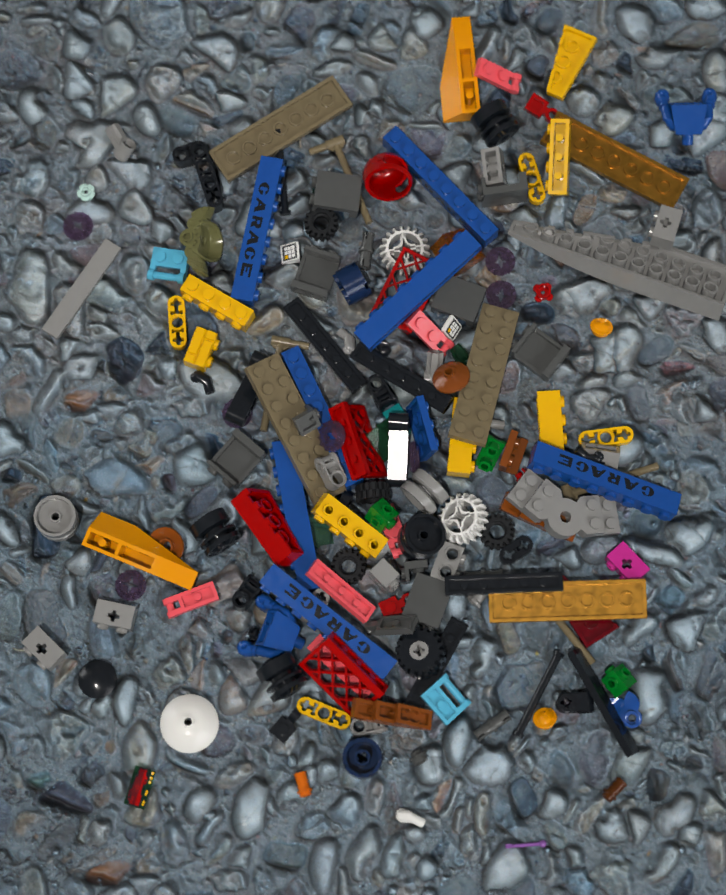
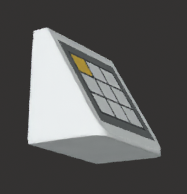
M298 241L280 246L282 264L300 263Z
M450 315L441 328V332L453 342L462 326L453 315Z

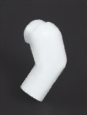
M400 808L396 811V819L401 823H412L420 828L425 824V818L409 810Z

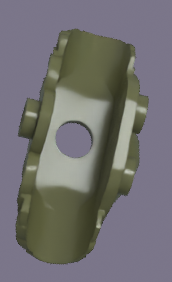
M210 206L193 211L192 217L187 222L188 229L182 231L179 236L181 244L186 247L184 253L188 259L187 264L198 276L204 278L209 277L205 261L216 262L221 258L223 252L221 231L217 224L211 221L215 208Z

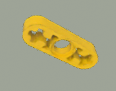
M523 153L518 158L519 171H526V176L534 175L537 178L535 183L528 182V188H530L528 190V199L533 205H541L545 201L546 193L535 158L530 153ZM523 159H527V161H530V170L527 171L526 164L523 163ZM533 188H536L537 194L541 195L540 199L537 200L536 197H533Z
M175 295L168 300L170 343L173 349L183 350L188 343L186 308L183 298ZM178 301L181 305L178 306L179 313L175 314V308L171 305ZM177 318L183 321L182 326L178 328L172 325L173 320ZM176 332H180V338L184 340L181 341L180 345L174 342L177 340Z
M628 426L583 431L578 437V445L581 446V443L584 442L581 441L584 439V436H587L588 439H594V434H597L598 444L611 446L627 445L632 441L634 433ZM622 431L630 435L627 437V440H624L623 437H617V441L614 442L615 436L613 432H616V436L621 435ZM608 433L611 436L610 442H602L600 435Z
M302 697L297 702L298 712L306 717L338 730H346L351 724V718L348 713L309 697ZM306 701H309V706L315 708V704L319 706L316 708L315 715L313 716L311 715L313 710L306 709V711H303L300 704H305ZM322 708H326L330 712L329 717L326 719H321L318 716V712ZM333 711L337 712L335 717L341 718L345 716L347 724L339 726V721L333 719V723L329 722L332 719Z

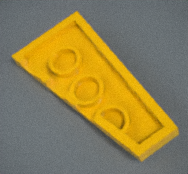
M564 24L558 52L554 60L555 63L546 89L547 95L561 101L565 99L594 48L597 37Z

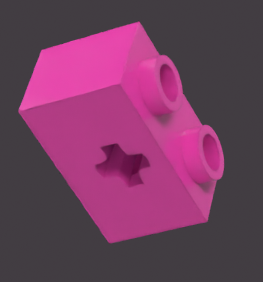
M624 541L605 558L606 566L612 572L616 571L620 575L619 579H642L650 570ZM628 562L630 564L628 568H622L623 563L626 564Z

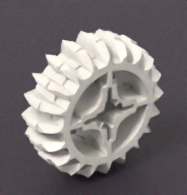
M400 226L398 232L393 228V234L387 232V238H383V244L380 245V250H382L380 257L383 258L382 263L387 264V270L394 266L396 260L392 257L398 258L403 244L405 247L420 253V255L426 258L430 257V252H428L430 245L427 244L428 239L423 238L422 232L417 234L416 228L410 231V226H407V230H403V227ZM406 239L414 241L417 245L408 243ZM400 240V244L398 246L394 247L393 249H390L394 242ZM404 253L402 257L404 266L414 263V261L409 262L412 255L407 253L406 258ZM418 264L419 269L422 270L424 267L423 264ZM415 265L405 268L408 276H410V271H413V273L417 271ZM403 269L398 270V271H399V275L402 276V275H403Z
M457 494L456 498L450 496V502H444L445 508H440L442 514L437 515L445 528L446 539L450 540L453 544L462 545L463 543L470 544V540L476 541L477 535L482 537L480 532L481 530H486L484 524L489 523L485 518L489 515L485 511L486 505L482 504V500L476 498L473 494ZM466 506H472L474 512L468 511ZM452 526L458 527L460 532H454Z

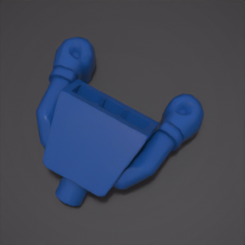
M706 88L702 93L701 102L669 103L668 91L661 89L655 93L654 102L659 108L668 129L673 131L675 135H682V145H693V135L702 134L703 130L707 129L713 119V109L715 108L717 93L712 88Z
M261 594L255 599L256 606L261 611L267 613L255 645L246 640L240 641L237 644L239 654L244 657L261 656L274 658L285 652H291L293 647L299 650L302 649L305 639L298 636L300 626L296 624V619L291 611L279 605L269 595Z

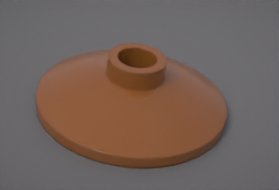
M448 362L437 368L433 374L432 382L435 389L441 393H456L468 384L470 372L468 367L461 362Z
M160 527L151 533L150 536L178 558L182 557L184 542L181 535L175 529ZM167 542L170 543L171 548L167 547Z

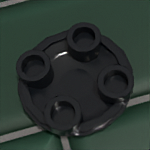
M90 661L79 672V688L89 698H104L117 685L116 671L106 661Z

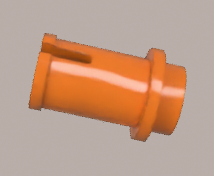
M306 771L295 773L294 777L298 787L297 794L300 795V798L312 795L311 791L313 789L309 786Z

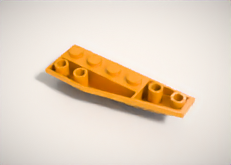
M470 16L454 17L451 19L440 84L443 123L471 121L472 116L480 109L478 79L474 76L476 61Z
M101 512L89 526L81 544L188 590H192L198 576L196 570L139 527L104 512Z

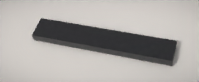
M298 296L283 307L285 313L352 395L367 384L366 379Z
M360 341L350 355L352 360L381 375L384 379L412 396L424 395L428 405L442 414H445L454 399L449 394L439 392L435 389L434 385L375 350L369 352Z
M562 571L445 576V596L563 592Z
M454 617L450 618L440 636L447 650V655H445L446 663H442L443 669H437L436 672L438 674L435 676L430 674L431 678H417L403 704L424 708L426 703L420 695L443 674L467 631L468 625Z
M578 648L567 653L626 757L628 758L638 753V747L581 649Z

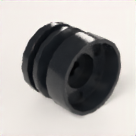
M496 99L487 103L472 116L470 121L477 132H482L481 138L485 140V144L489 148L504 143L520 128V124L515 120L514 115H508L510 109L503 99Z
M223 507L205 514L189 528L196 541L204 540L200 547L202 550H205L204 553L207 558L228 550L241 537L238 530L234 531L236 529L234 524L225 526L230 518Z
M291 652L276 657L256 672L262 685L272 683L266 690L268 694L275 692L270 697L272 702H277L294 695L308 682L305 676L298 678L303 674L302 670L292 672L297 662Z

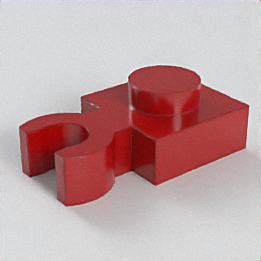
M536 93L531 95L523 109L537 119L541 115L544 116L545 121L551 123L552 119L549 117V113L556 115L558 111L555 108H548L549 102Z
M409 593L403 594L400 600H397L395 595L379 602L378 606L382 615H402V608L405 607V599L408 598Z

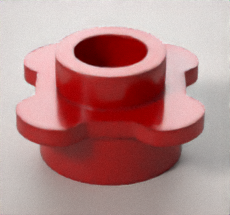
M551 284L534 285L533 291L536 295V302L540 303L543 300L551 301L553 299Z

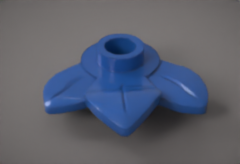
M628 691L624 699L610 698L625 726L636 728L641 724L640 701L633 692ZM631 714L636 716V720L634 722L630 721L629 716Z

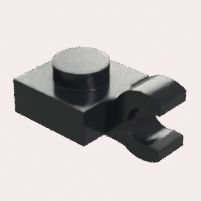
M294 709L287 719L281 716L269 731L285 744L297 730L293 725L301 717V713Z

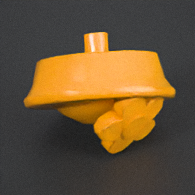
M595 318L590 323L591 331L597 337H607L613 331V325L608 319Z
M548 707L538 709L533 715L535 726L543 730L552 728L557 720L556 712Z

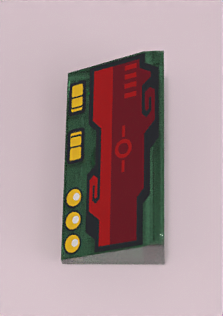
M135 765L124 800L125 805L142 810L145 809L156 771Z

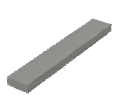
M108 239L103 241L42 327V331L59 340L122 251L119 246Z

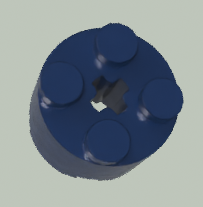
M355 261L332 275L339 289H344L341 292L348 305H354L373 294Z
M357 738L350 741L343 751L342 760L344 768L349 775L356 779L367 780L375 776L382 766V752L378 744L369 738ZM365 754L367 762L359 763L358 756Z

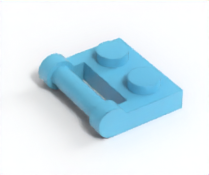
M154 247L147 279L176 281L178 284H183L187 278L189 268L187 264L188 259L184 251ZM157 268L180 270V273L157 272Z
M446 672L420 695L445 726L472 703L449 680ZM442 684L460 703L458 707L441 690L440 686Z

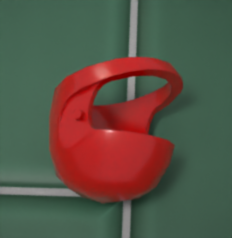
M378 153L368 160L363 169L364 187L371 196L378 200L395 201L406 196L411 190L413 179L408 172V165L401 156L395 153ZM407 177V188H405L402 192H396V188L400 186L406 180Z

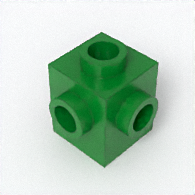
M382 498L370 507L364 518L376 530L382 533L386 529L391 530L396 525L397 521L395 520L399 512Z
M622 663L617 667L612 665L604 672L606 676L601 679L606 689L615 698L622 695L637 682L629 669Z

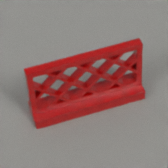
M403 246L371 312L378 305L383 304L381 299L383 296L384 299L387 298L385 293L387 288L394 286L397 293L398 284L408 283L411 278H408L405 268L415 265L416 270H420L418 264L426 263L428 258ZM405 252L412 255L414 263L404 266L402 257ZM403 269L406 280L396 282L394 278L395 271ZM427 301L424 304H422L418 309L423 311ZM409 316L403 322V324L398 327V329L402 330V332L408 335L412 333V330L405 324V322L411 316Z
M343 401L329 408L328 410L351 480L387 477L365 406L348 405L347 402Z
M334 631L298 664L350 717L351 708L349 707V701L356 697H349V688L359 689V697L357 698H362V689L370 690L374 696L372 698H362L370 701L381 698L388 688V685ZM324 646L331 651V657L321 656V649ZM308 660H317L318 669L310 668L306 662ZM321 661H331V670L321 669ZM334 661L342 662L345 665V671L335 670ZM321 673L331 674L332 683L324 682L321 679ZM335 674L345 675V684L335 683ZM348 675L356 676L359 679V685L349 684ZM335 687L345 688V696H338L335 693Z

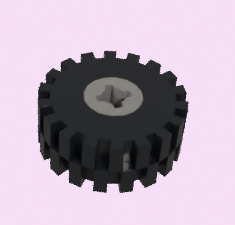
M416 627V631L413 634L401 635L403 637L402 641L398 639L397 644L399 647H395V652L397 653L395 657L399 666L410 677H417L418 679L425 677L428 679L431 678L430 674L434 676L438 674L436 672L437 669H443L442 663H446L445 655H447V650L445 649L444 642L435 631H430L426 627L424 629Z

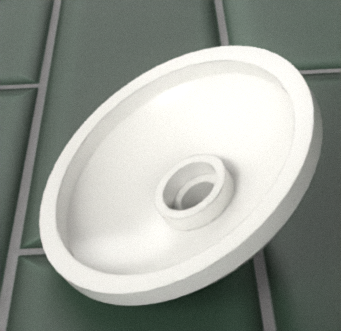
M185 694L171 700L164 708L160 718V730L164 740L170 747L182 753H197L204 750L214 741L219 729V717L214 706L204 697L195 694ZM191 719V725H185V720Z

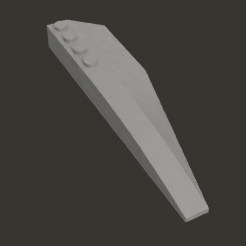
M513 220L508 230V235L595 278L717 321L720 319L726 303L725 264L672 247L671 251L649 245L650 242L647 241L636 243L631 242L629 238L618 240L611 235L583 231V234L575 233L574 229L566 228V231L555 229V226L539 227L537 223Z

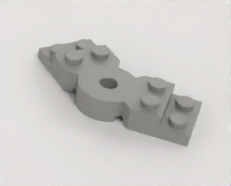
M527 469L505 497L508 502L534 523L544 521L545 530L556 539H568L576 533L582 538L621 533L615 501H609L599 495L581 496L575 501L563 498L562 491L547 478L543 480L531 469ZM560 515L566 518V523L561 520Z

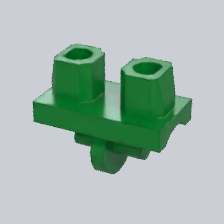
M488 435L486 446L481 448L475 460V465L485 472H492L506 442Z

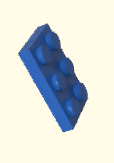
M424 395L416 396L406 407L420 462L427 461L439 447L438 438L435 437L433 431L434 423L428 413L429 405L425 401Z

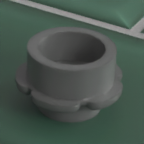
M420 749L416 750L410 755L411 759L409 762L413 763L414 767L421 765L428 760L427 752Z

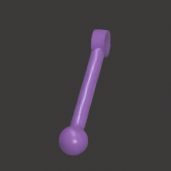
M541 840L540 842L505 844V849L533 846L544 848L547 842Z

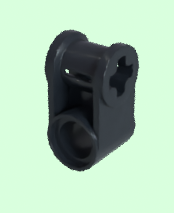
M373 374L368 378V391L380 413L386 407L398 404L394 394L381 375ZM379 381L381 386L373 388L371 382Z
M252 574L245 578L232 597L233 607L239 612L246 611L257 596L263 592L260 589L262 584L255 580ZM243 597L246 599V603L244 605H237L236 600Z
M589 692L562 694L555 703L556 709L564 714L594 712V700ZM564 699H566L567 703H570V705H568L567 708H565L564 705H561V702Z

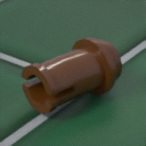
M617 777L607 789L603 790L602 796L611 803L616 800L615 797L627 784Z

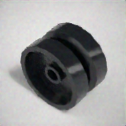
M420 513L410 518L400 528L397 536L401 552L407 558L414 561L431 558L442 548L446 539L445 528L442 522L428 513Z

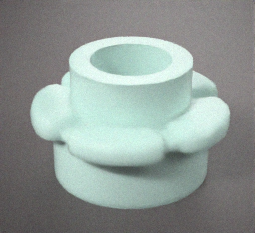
M91 184L80 185L79 190H77V196L82 201L92 200L95 196L94 187Z

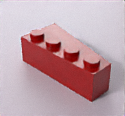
M245 488L230 501L275 565L288 567L303 554L300 545L269 490Z

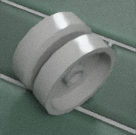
M418 468L412 474L414 482L406 480L400 487V490L419 511L433 515L437 511L436 504L443 505L449 498V495L429 473Z
M59 495L47 496L42 499L35 507L33 514L34 523L41 534L48 540L55 542L66 541L71 538L78 530L80 523L79 514L71 501Z

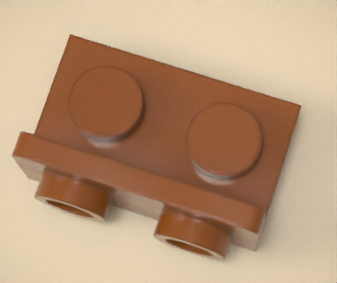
M511 429L498 470L515 476L518 473L528 440L518 437L519 432Z

